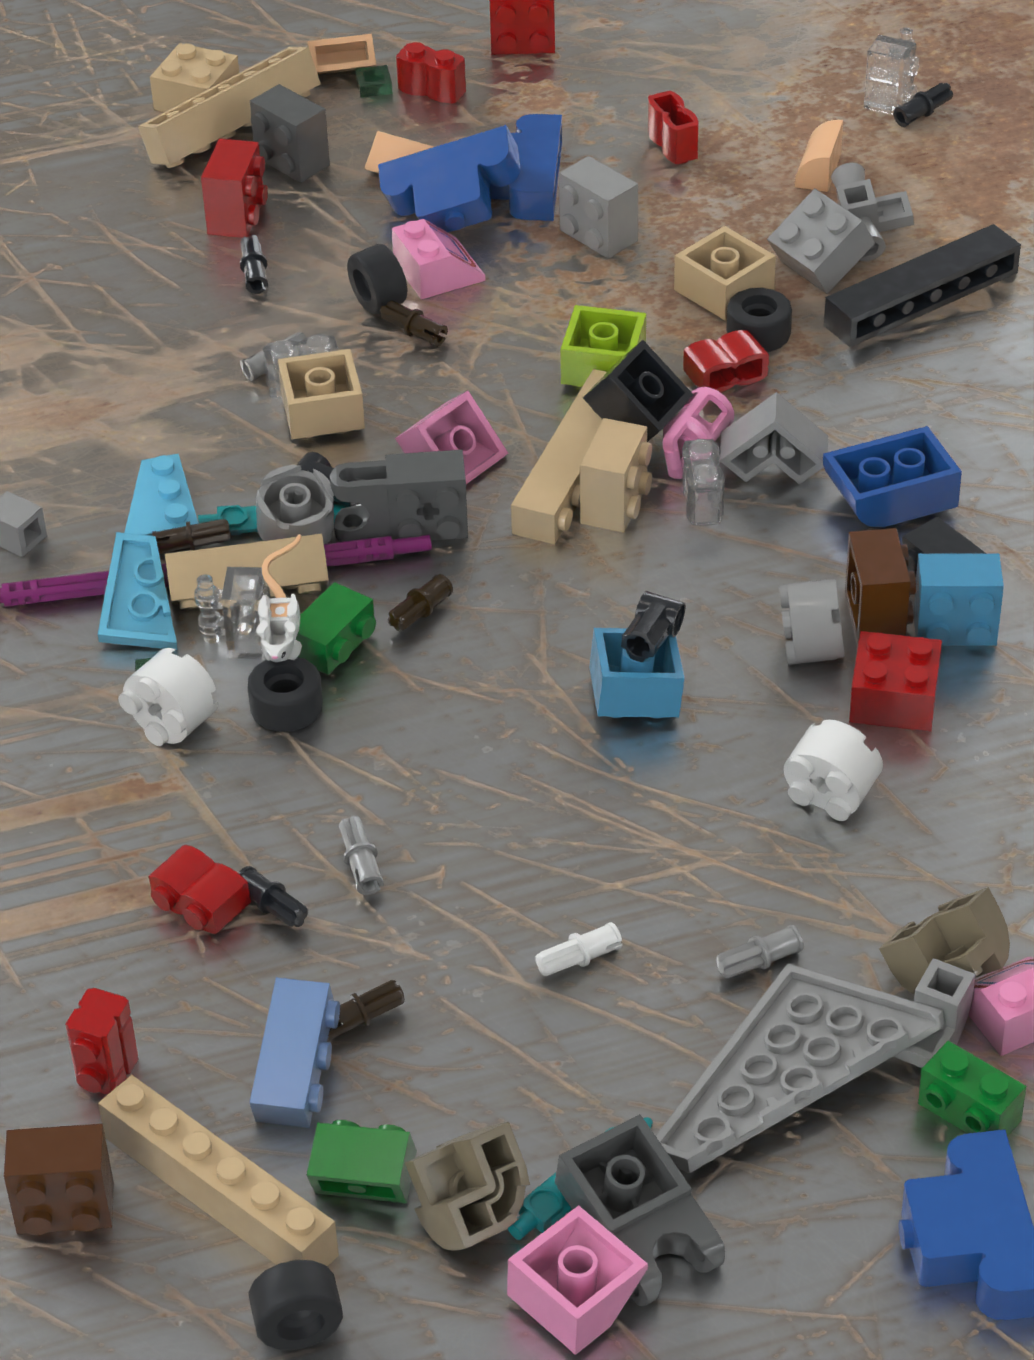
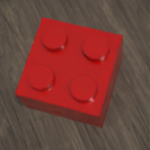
M489 0L491 55L555 53L554 0Z
M218 139L201 176L208 235L248 237L252 226L257 225L261 205H266L268 198V187L263 185L262 180L265 171V158L260 156L259 142Z
M860 631L851 688L849 723L931 732L942 640Z

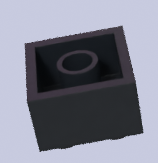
M642 340L616 362L586 393L583 399L602 420L607 418L647 426L648 442L667 425L694 394L649 345Z

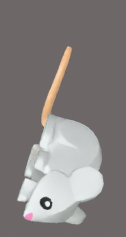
M298 534L296 539L286 547L267 556L262 565L264 581L275 596V598H269L267 595H263L258 606L260 624L256 632L261 637V647L267 661L295 660L301 652V642L296 640L300 627L299 604L294 594H291V598L286 597L281 586L269 573L270 563L295 548L301 540V534Z

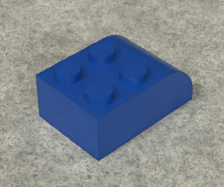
M928 426L823 453V466L826 473L858 519L867 526L886 527L956 508L959 505L962 471Z

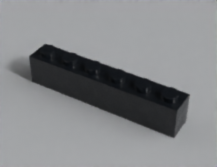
M995 224L987 226L825 297L824 326L849 347L855 346L1017 274L1021 244Z

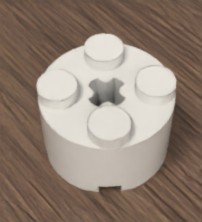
M173 648L160 650L125 681L123 692L118 697L122 709L135 718L144 729L147 739L156 746H162L164 743L176 744L181 742L218 708V701L213 703L212 693L216 691V687L208 672L190 655L185 654L181 658L172 654L176 650Z
M831 719L823 720L817 726L814 723L808 728L784 764V775L790 786L787 791L788 795L799 805L807 806L813 804L825 809L835 820L845 821L850 814L857 810L882 772V757L876 747L872 752L863 743L866 736L856 728Z

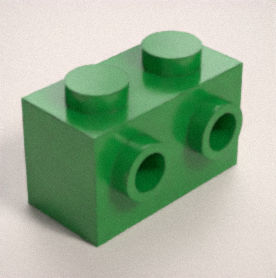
M336 582L331 584L300 614V627L296 640L301 642L302 648L298 657L306 659L318 671L329 675L340 663H344L349 658L351 652L364 639H368L373 634L376 627L373 599Z
M948 1040L921 1069L918 1104L966 1133L1005 1129L1008 1137L1022 1121L1027 1086Z
M335 1120L332 1124L317 1122L306 1176L315 1194L407 1203L411 1177L405 1162L416 1158L417 1149L410 1132H406L399 1126L383 1124L377 1129L360 1127L358 1124L348 1120Z

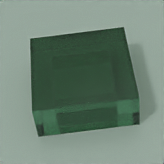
M387 65L355 69L360 97L393 94L392 81Z

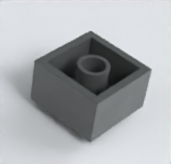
M280 84L250 100L253 141L259 142L260 156H264L266 164L300 183L330 166L325 108Z

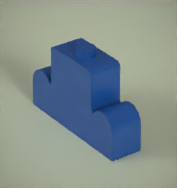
M524 115L516 122V133H511L518 145L520 174L513 183L507 186L497 187L491 184L489 186L490 199L509 200V212L517 219L554 221L562 151V115Z
M507 125L387 161L378 164L380 188L392 209L398 215L408 216L415 213L419 220L425 219L446 232L460 230L491 219L492 208L489 186L493 184L497 187H503L517 179L520 174L518 145Z
M1006 1130L968 1133L957 1136L950 1141L947 1147L944 1176L909 1179L904 1183L901 1211L903 1220H899V1236L902 1248L910 1249L918 1282L921 1286L933 1287L977 1282L976 1304L979 1310L987 1317L995 1320L1034 1317V1226Z

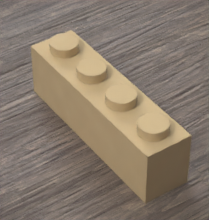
M322 534L301 536V540L295 548L270 563L269 573L283 590L297 588L299 595L321 592L320 585L328 584L329 579ZM296 537L165 554L171 604H180V610H191L204 607L203 601L219 599L220 605L243 602V595L258 594L259 600H261L263 595L275 598L262 576L263 562L267 556L286 547Z

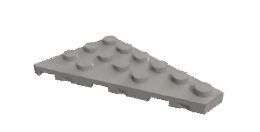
M787 964L655 1136L677 1168L691 1173L940 1030L945 1024L943 1010Z

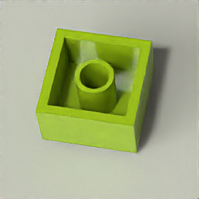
M575 305L560 349L561 384L583 387L593 369L608 372L616 362L642 340L646 342V313Z

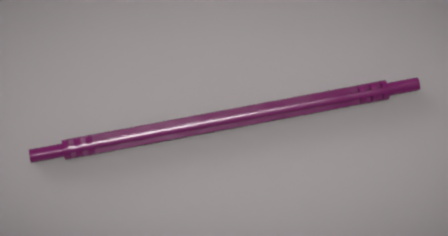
M430 535L400 539L384 536L324 544L327 567L394 559V555L432 550ZM166 563L161 564L165 587H169ZM109 570L3 583L2 588H0V604L4 603V607L105 595Z

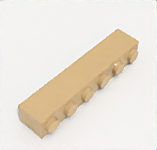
M288 47L139 125L138 128L151 163L164 164L167 168L178 166L184 163V157L191 153L198 154L211 148L210 143L219 138L228 139L236 134V129L242 126H252L250 100L278 84L304 98L311 94L310 90L321 84L309 47Z
M596 369L592 370L512 502L511 525L513 535L555 545L562 531H568L576 507H580V463L602 422L601 417L593 411L583 397L607 372Z
M130 1075L98 1102L105 1138L274 1264L278 1265L293 1260H313L329 1266L339 1256L336 1224L333 1219L135 1076Z

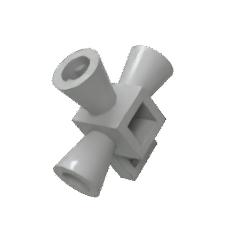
M845 163L833 171L831 180L836 187L838 204L863 221L875 242L860 261H870L878 258L886 248V244L879 232L914 225L913 213L907 192L903 191L875 197L871 180H865V169L858 163Z

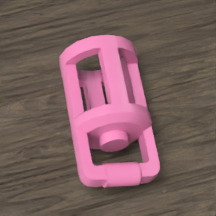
M698 387L691 391L694 395L663 428L662 443L669 477L682 479L694 462H699L708 456L712 450L713 443L720 436L721 432L733 423L734 410L732 404L722 393L715 389ZM709 400L714 402L722 411L713 423L707 422L699 415Z

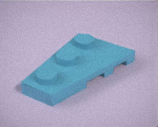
M179 453L141 460L124 533L152 536V531L157 532L183 527L189 521L191 525L199 524Z
M116 532L97 634L99 642L178 650L156 536Z

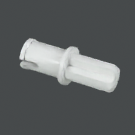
M609 922L605 926L582 935L578 933L570 934L567 942L541 951L535 956V961L543 976L551 975L576 964L585 967L589 965L591 959L621 949L622 937L617 926Z

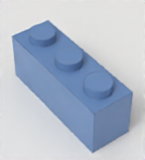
M276 977L249 1102L255 1122L310 1128L313 1112H320L323 1102V1085L319 1084L321 1070L329 1069L332 1054V1045L330 1042H327L330 1028H337L340 1015V1002L334 1001L330 983Z

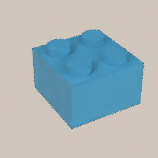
M918 554L916 594L913 608L915 637L942 640V646H997L1004 589L1000 554Z
M594 628L589 669L597 716L612 718H679L685 677L676 636H668L654 657H649L644 662L630 659L627 651L621 647L622 635L627 628Z

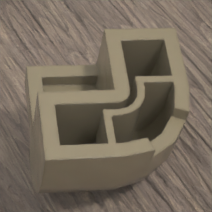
M989 887L939 905V912L925 918L918 925L914 921L909 922L879 948L890 971L902 987L915 994V989L933 958L976 974L975 978L1003 969L1008 960L1010 949L1008 927Z
M509 1122L491 1125L464 1134L436 1146V1149L405 1162L421 1206L414 1210L429 1236L443 1249L454 1251L469 1248L506 1230L519 1220L516 1216L524 1202L525 1188L530 1185L526 1164Z

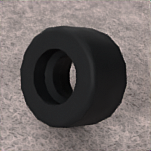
M376 244L350 256L347 262L349 281L358 301L369 313H381V307L386 306L390 300L399 304L406 300L408 292L406 277L397 257L387 246Z
M749 288L738 292L730 299L727 306V333L737 330L749 331L766 352L777 350L788 342L791 335L792 307L790 301L782 293L767 288Z
M297 657L295 660L287 659L281 662L267 661L266 659L255 666L248 676L247 688L250 712L254 720L266 729L276 732H293L310 725L322 711L323 698L320 674L316 667L304 658Z
M293 1260L273 1266L265 1270L253 1281L248 1292L257 1337L265 1345L279 1350H297L324 1341L338 1329L343 1319L342 1305L333 1272L326 1265L313 1260Z

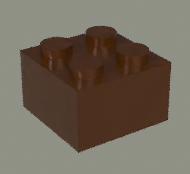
M897 528L849 532L845 593L857 643H859L860 631L906 636L907 624H913V605L909 597L916 594V578L914 571H908L907 569L909 566L907 544L900 543Z
M103 1123L6 1131L4 1180L17 1234L42 1235L48 1232L73 1230L88 1232L95 1229L112 1228L114 1181Z

